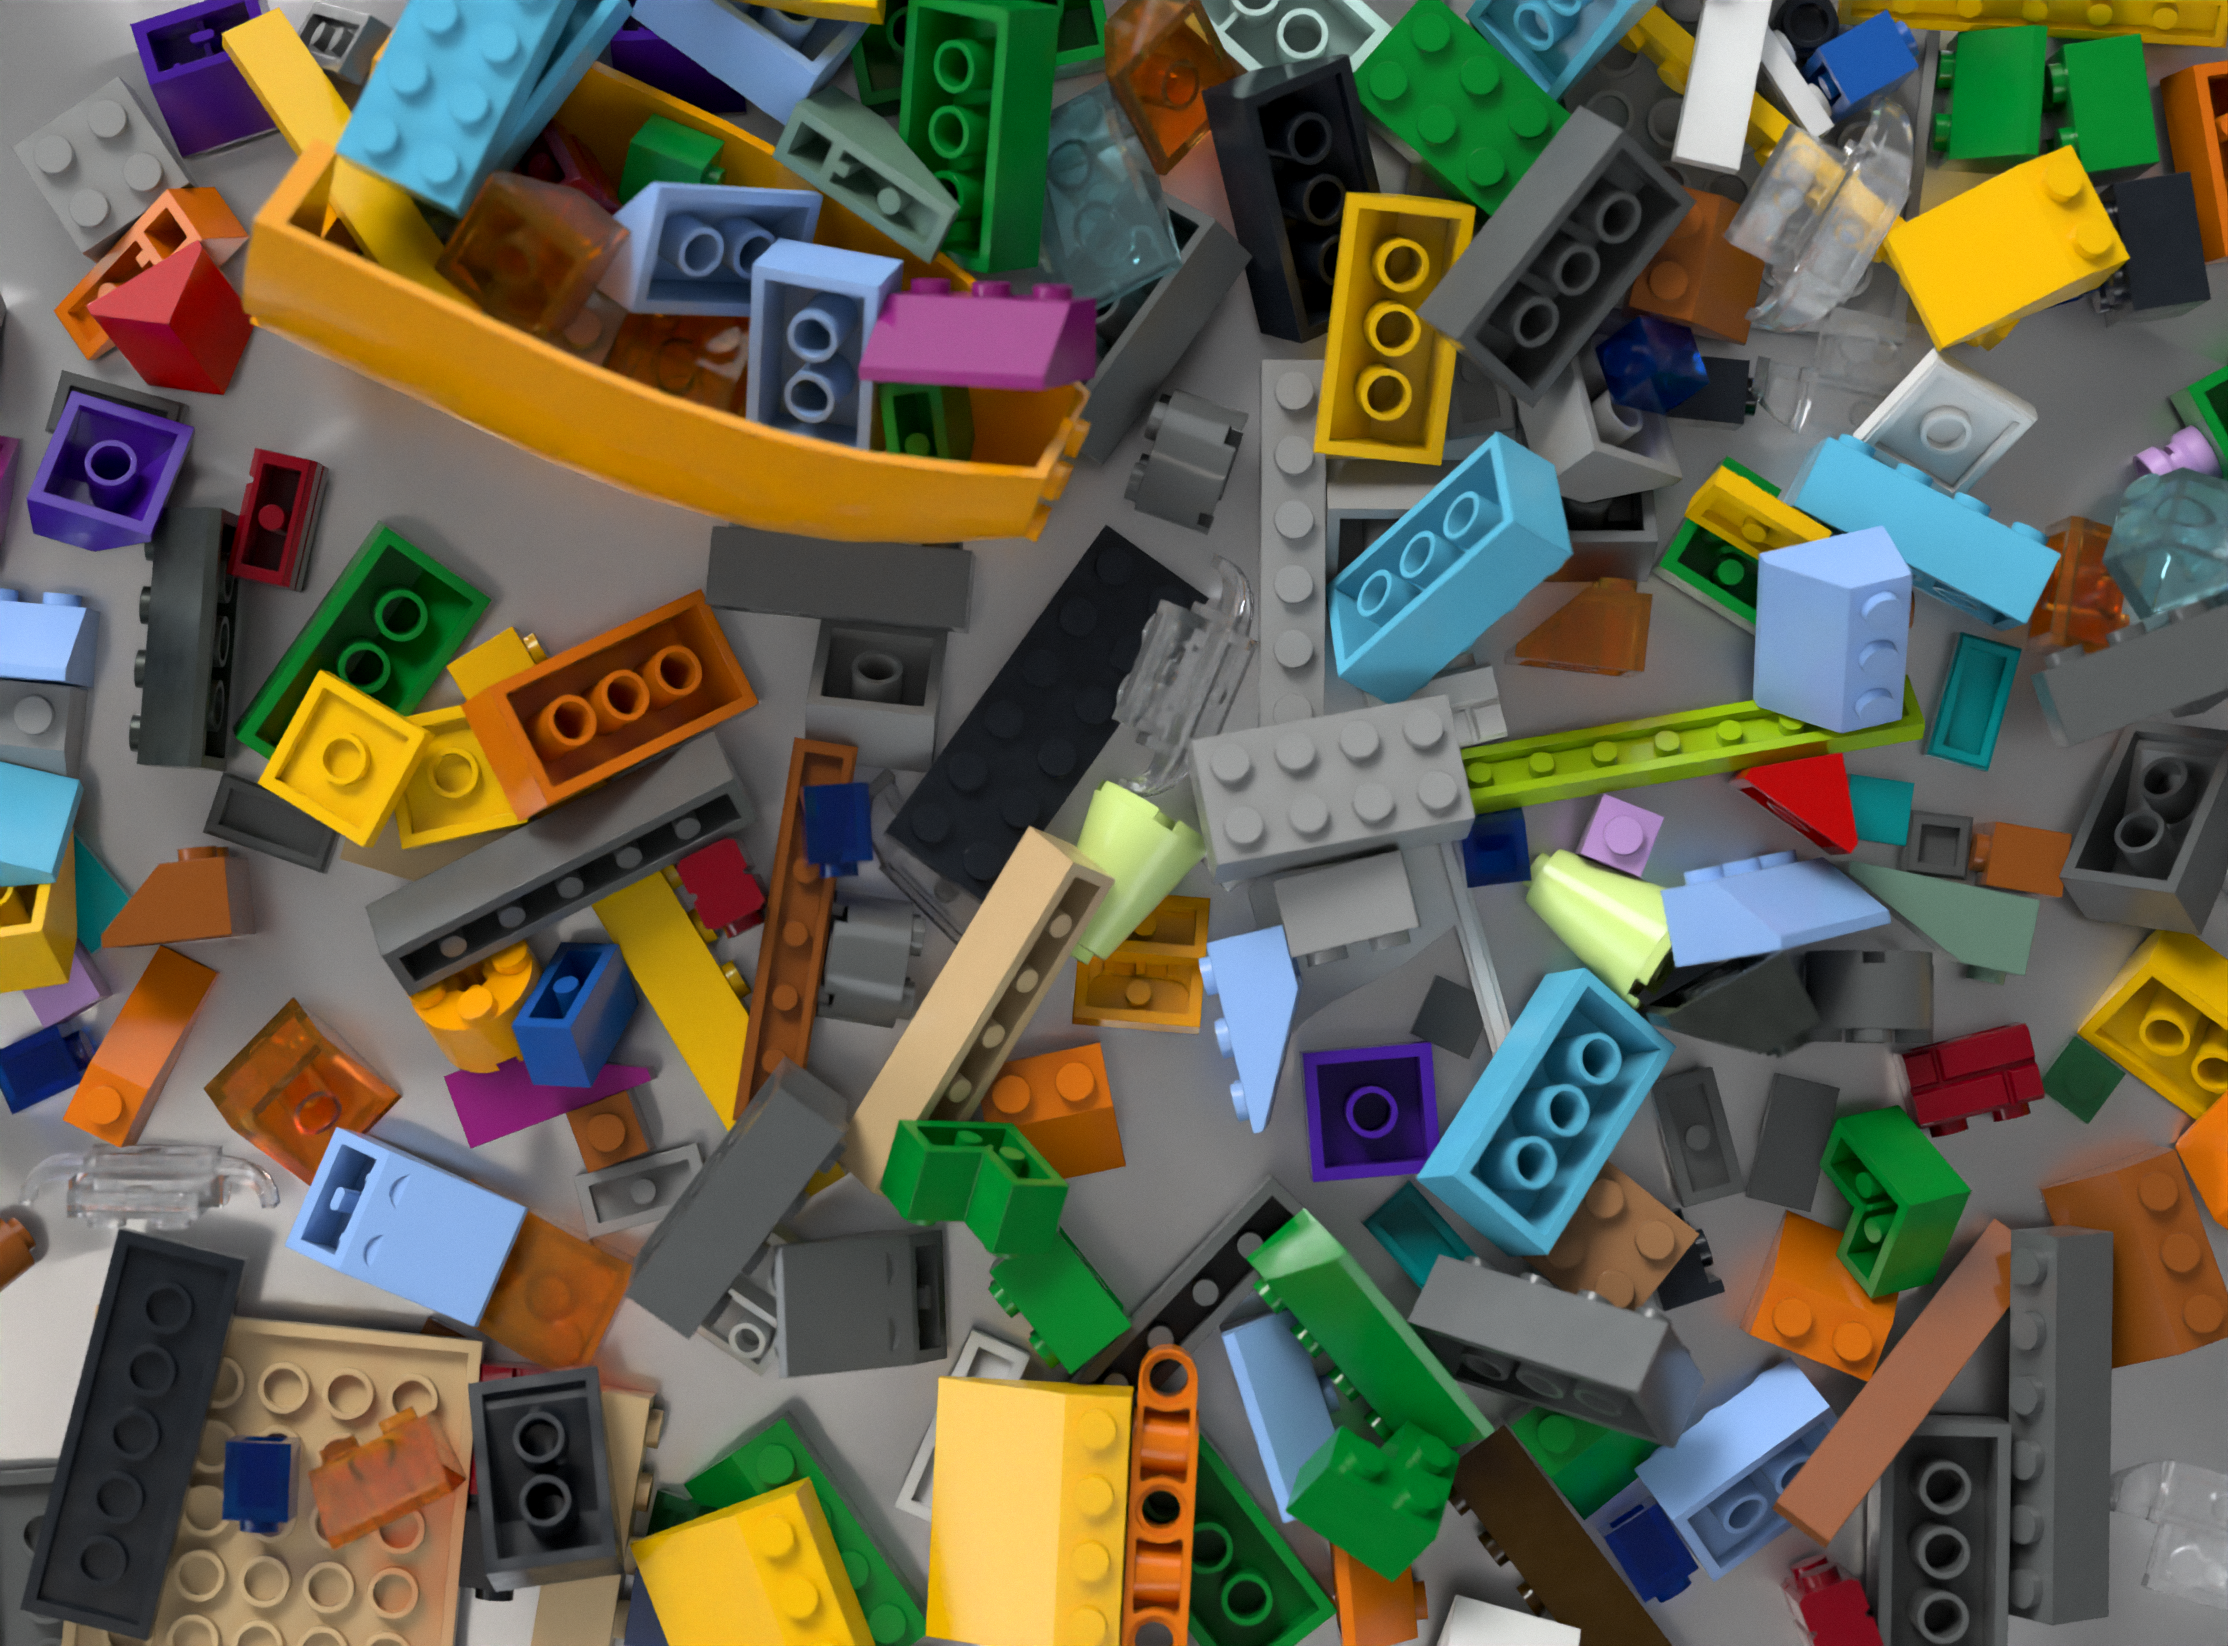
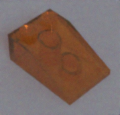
M472 1178L471 1182L529 1208L479 1326L473 1328L521 1356L554 1372L594 1366L627 1298L625 1291L634 1257L599 1239H589L588 1234Z

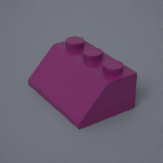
M911 279V290L887 294L859 364V380L1047 390L1095 378L1096 298L1073 297V285L1036 284L1033 285V295L1012 294V283L1005 281L972 282V292L951 291L950 279Z

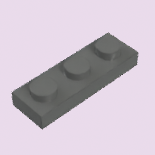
M315 1L297 34L326 76L361 85L365 77L369 78L372 59L386 41L392 28L372 15Z

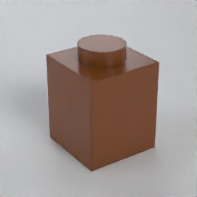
M1997 821L1984 823L1983 834L1975 833L1970 845L1968 869L1976 871L1974 885L2046 898H2062L2064 884L2060 880L2059 875L2070 852L2072 834Z
M634 1088L566 1113L588 1174L656 1147Z

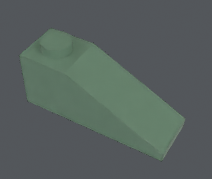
M831 85L796 103L772 155L774 159L928 264L935 261L961 208L884 118L835 85Z
M1841 861L1840 871L1887 908L1891 916L1948 961L1968 966L1966 978L2004 985L2006 974L2025 976L2041 900L1856 861Z

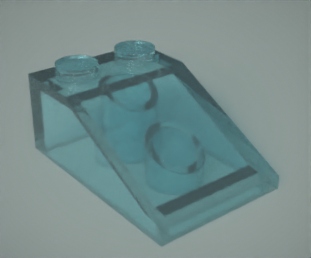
M1108 80L1051 110L1039 253L1051 284L1073 285V297L1096 298V310L1183 265L1144 120Z

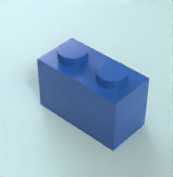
M1885 10L1818 47L1799 72L1807 85L1813 83L1823 92L1832 111L1829 118L1835 125L1898 90L1919 67L1914 58L1919 55V49L1907 25L1901 20L1894 23L1888 10Z
M560 943L538 980L535 989L512 1024L533 1085L591 1088L639 1004L619 944Z

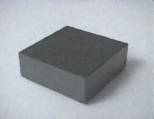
M1911 810L1906 846H1902L1900 871L1927 877L1966 881L1974 817Z
M1435 975L1409 1033L1465 1059H1469L1484 1027L1475 992Z

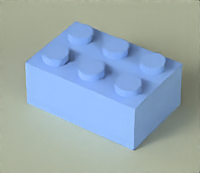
M779 238L752 264L746 401L747 421L779 431L862 451L883 453L887 447L878 384L890 381L859 380V364L887 294L902 291L903 260Z

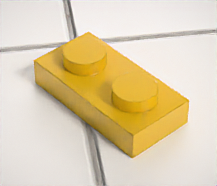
M1722 465L1691 497L1684 514L1685 517L1759 560L1760 553L1829 538L1832 531L1810 519L1803 512L1790 507L1755 486L1748 479L1735 474Z

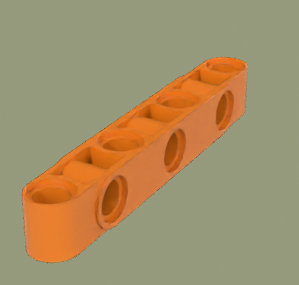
M1170 1343L1158 1345L1149 1350L1142 1359L1139 1369L1138 1400L1133 1414L1121 1646H1139L1135 1640L1136 1633L1141 1626L1150 1622L1162 1623L1169 1628L1173 1635L1169 1646H1187L1199 1433V1410H1197L1198 1375L1196 1362L1191 1354L1183 1347ZM1164 1359H1173L1180 1362L1188 1374L1184 1385L1177 1391L1169 1393L1155 1388L1150 1381L1149 1375L1157 1362ZM1160 1490L1172 1493L1180 1503L1177 1515L1170 1521L1162 1523L1149 1519L1142 1508L1146 1497L1154 1491Z

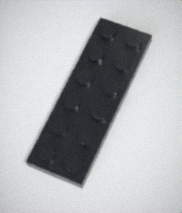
M1105 525L883 835L982 905L1028 827L1031 826L1044 832L1209 598L1108 525Z
M125 1227L119 1228L21 1603V1610L145 1641L152 1637L249 1262L248 1258Z

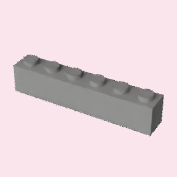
M1262 359L1259 368L1258 728L1325 716L1326 454L1313 452L1324 360Z

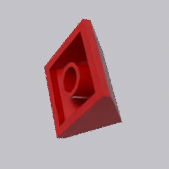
M199 240L189 244L87 305L91 316L147 385L224 395L255 326L250 323L252 315L244 312L243 298Z
M1842 752L1736 771L1727 781V783L1829 855L1851 854L1858 844Z

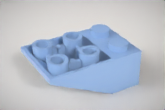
M1283 923L1206 943L1209 955L1199 958L1206 993L1208 996L1219 994L1224 1013L1223 1018L1214 1021L1223 1059L1235 1057L1240 1079L1230 1084L1236 1115L1239 1122L1250 1120L1253 1134L1263 1132L1270 1123L1303 987L1297 957L1291 958Z
M336 1127L285 1243V1247L341 1273L473 1327H478L529 1208L370 1135Z

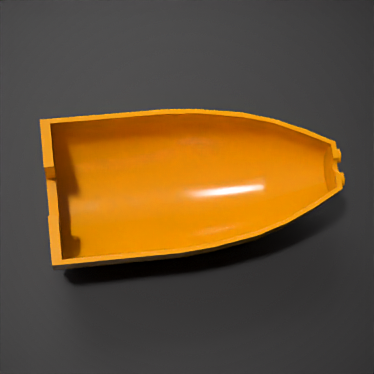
M394 30L373 57L368 82ZM596 60L553 116L567 129L569 134L573 133L593 151L616 195H618L630 141L650 116L655 113L725 141L719 167L727 170L724 186L817 191L824 195L812 244L903 260L902 291L911 290V279L916 278L950 279L951 291L972 292V282L977 281L972 275L940 251L935 261L928 264L774 159L772 155L776 147L728 121ZM316 138L312 140L254 219L243 282L244 312L252 315L250 323L554 465L639 497L756 530L843 542L935 544L1025 538L1037 543L1052 511L1051 507L1043 503L1045 499L1052 502L1054 500L1059 501L1074 469V465L1064 461L1066 455L1074 459L1077 457L1092 424L1081 418L1091 392L1079 381L1047 390L968 386L975 432L970 463L887 454V448L883 453L862 451L766 427L746 420L750 317L642 313L612 373L576 359L370 263L328 202L338 156L334 151L336 147ZM510 174L477 218L470 215L467 223L409 195L482 301V311L532 219V215Z

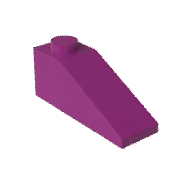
M516 1056L497 1063L496 1065L500 1069L498 1071L474 1073L459 1068V1071L443 1076L470 1148L483 1145L658 1078L653 1066L606 1061L591 1088L533 1085L525 1061L519 1062Z

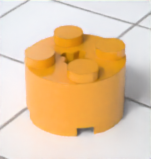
M525 939L421 990L410 996L409 999L436 1044L453 1065L474 1073L494 1072L500 1070L496 1065L497 1063L515 1056L519 1062L524 1060L512 1024L535 989L544 970Z

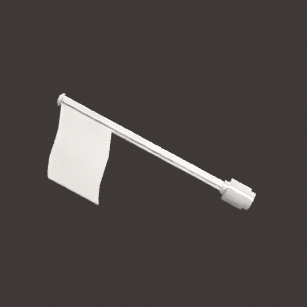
M1454 840L1401 850L1404 855L1421 927L1408 930L1411 939L1410 943L1377 951L1371 950L1369 940L1346 945L1349 958L1312 967L1308 966L1306 955L1297 957L1303 987L1291 1035L1302 1023L1328 1003L1401 967L1456 925L1494 1057L1512 1028L1459 842ZM1378 855L1260 876L1247 890L1257 928L1262 929L1283 923L1273 881ZM1533 1267L1535 1275L1546 1279L1547 1281L1552 1283L1556 1287V1289L1561 1290L1557 1285H1555L1552 1281H1550L1547 1277H1545L1542 1273H1540L1537 1269Z

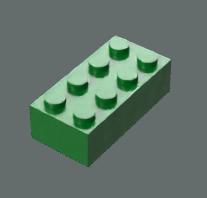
M908 0L898 135L961 207L940 249V252L961 268L992 274L1034 268L1039 265L1060 15L1059 6L1028 0Z
M1417 0L1353 73L1364 122L1450 198L1475 207V219L1483 227L1571 117L1569 112L1441 0Z
M1199 1425L1188 1630L1200 1646H1294L1338 1612L1335 1601ZM1130 1450V1467H1131V1450ZM1160 1490L1149 1494L1143 1501L1142 1508L1149 1519L1162 1523L1170 1521L1177 1515L1180 1503L1172 1493Z

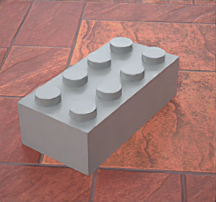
M1448 694L1193 739L1190 743L1187 763L1213 885L1465 839L1468 837L1475 820Z

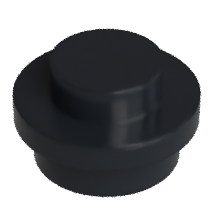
M1786 0L1777 11L1774 19V30H1779L1786 36L1797 58L1807 59L1814 54L1818 47L1837 37L1839 20L1834 7L1827 0Z

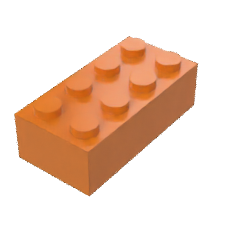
M701 588L497 682L460 705L519 822L709 731L759 704L711 607L705 604L706 597Z

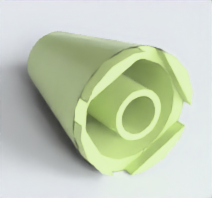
M1102 779L1094 791L1076 848L1116 880L1070 956L1086 965L1089 964L1093 955L1105 961L1200 862L1206 853L1202 835L1179 820L1176 823L1161 813L1160 808L1108 780L1105 782Z
M1564 849L1557 850L1552 857L1543 852L1533 862L1522 881V884L1529 888L1525 899L1526 903L1602 983L1637 1013L1640 1012L1645 1005L1636 997L1644 988L1655 995L1676 967L1660 891L1667 888Z

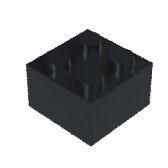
M2190 171L2113 183L2098 194L2130 257L2100 287L2091 290L2094 309L2096 313H2104L2106 328L2183 316L2211 300Z

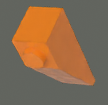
M215 187L166 189L53 311L86 359L96 360L116 345L91 316L87 308L88 304L196 240H199L220 268L249 238V235Z
M160 945L92 1058L62 1120L119 1148L136 1145L220 972L164 945Z

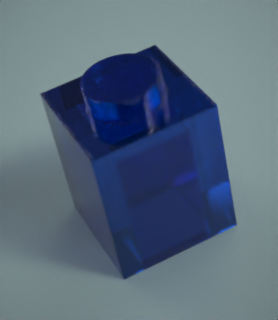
M1639 315L1594 348L1613 404L1665 415L1710 383L1690 327Z
M868 782L802 786L798 790L803 868L819 867L820 879L859 876L858 865L869 864L873 861Z
M1522 807L1475 815V820L1468 837L1460 839L1467 888L1532 880Z
M70 1022L54 1024L0 1049V1089L12 1115L29 1112L78 1088L95 1055L88 1037L81 1029L74 1032Z
M235 1435L226 1441L222 1520L240 1521L239 1531L275 1533L279 1532V1522L288 1523L297 1516L301 1437Z
M1651 1495L1597 1529L1634 1589L1645 1603L1654 1597L1657 1598L1659 1603H1662L1677 1596L1691 1585L1692 1581L1688 1575L1699 1569L1663 1510Z

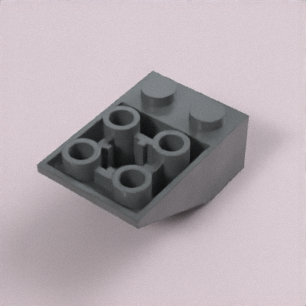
M875 1230L774 1246L771 1281L776 1292L777 1328L774 1334V1349L779 1362V1378L908 1366L947 1358L942 1230Z

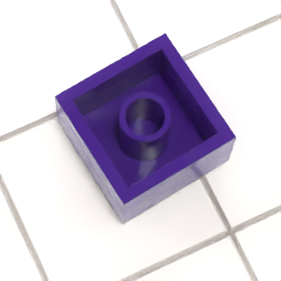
M1414 1041L1299 1051L1309 1174L1312 1182L1419 1174L1440 1142L1431 1042Z

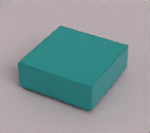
M1848 774L1847 781L1857 839L1860 841L1906 846L1914 783Z

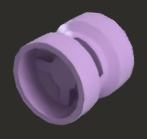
M2193 425L2173 434L2170 444L2165 446L2164 450L2152 446L2133 457L2134 468L2143 488L2153 503L2162 511H2166L2184 500L2186 489L2198 488L2203 490L2222 480L2221 466L2212 447L2204 435Z

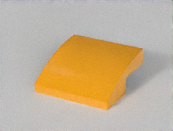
M1167 895L1105 961L1094 955L1088 965L1077 960L1072 1024L1199 1035L1203 994V979L1199 958L1206 957L1210 898Z

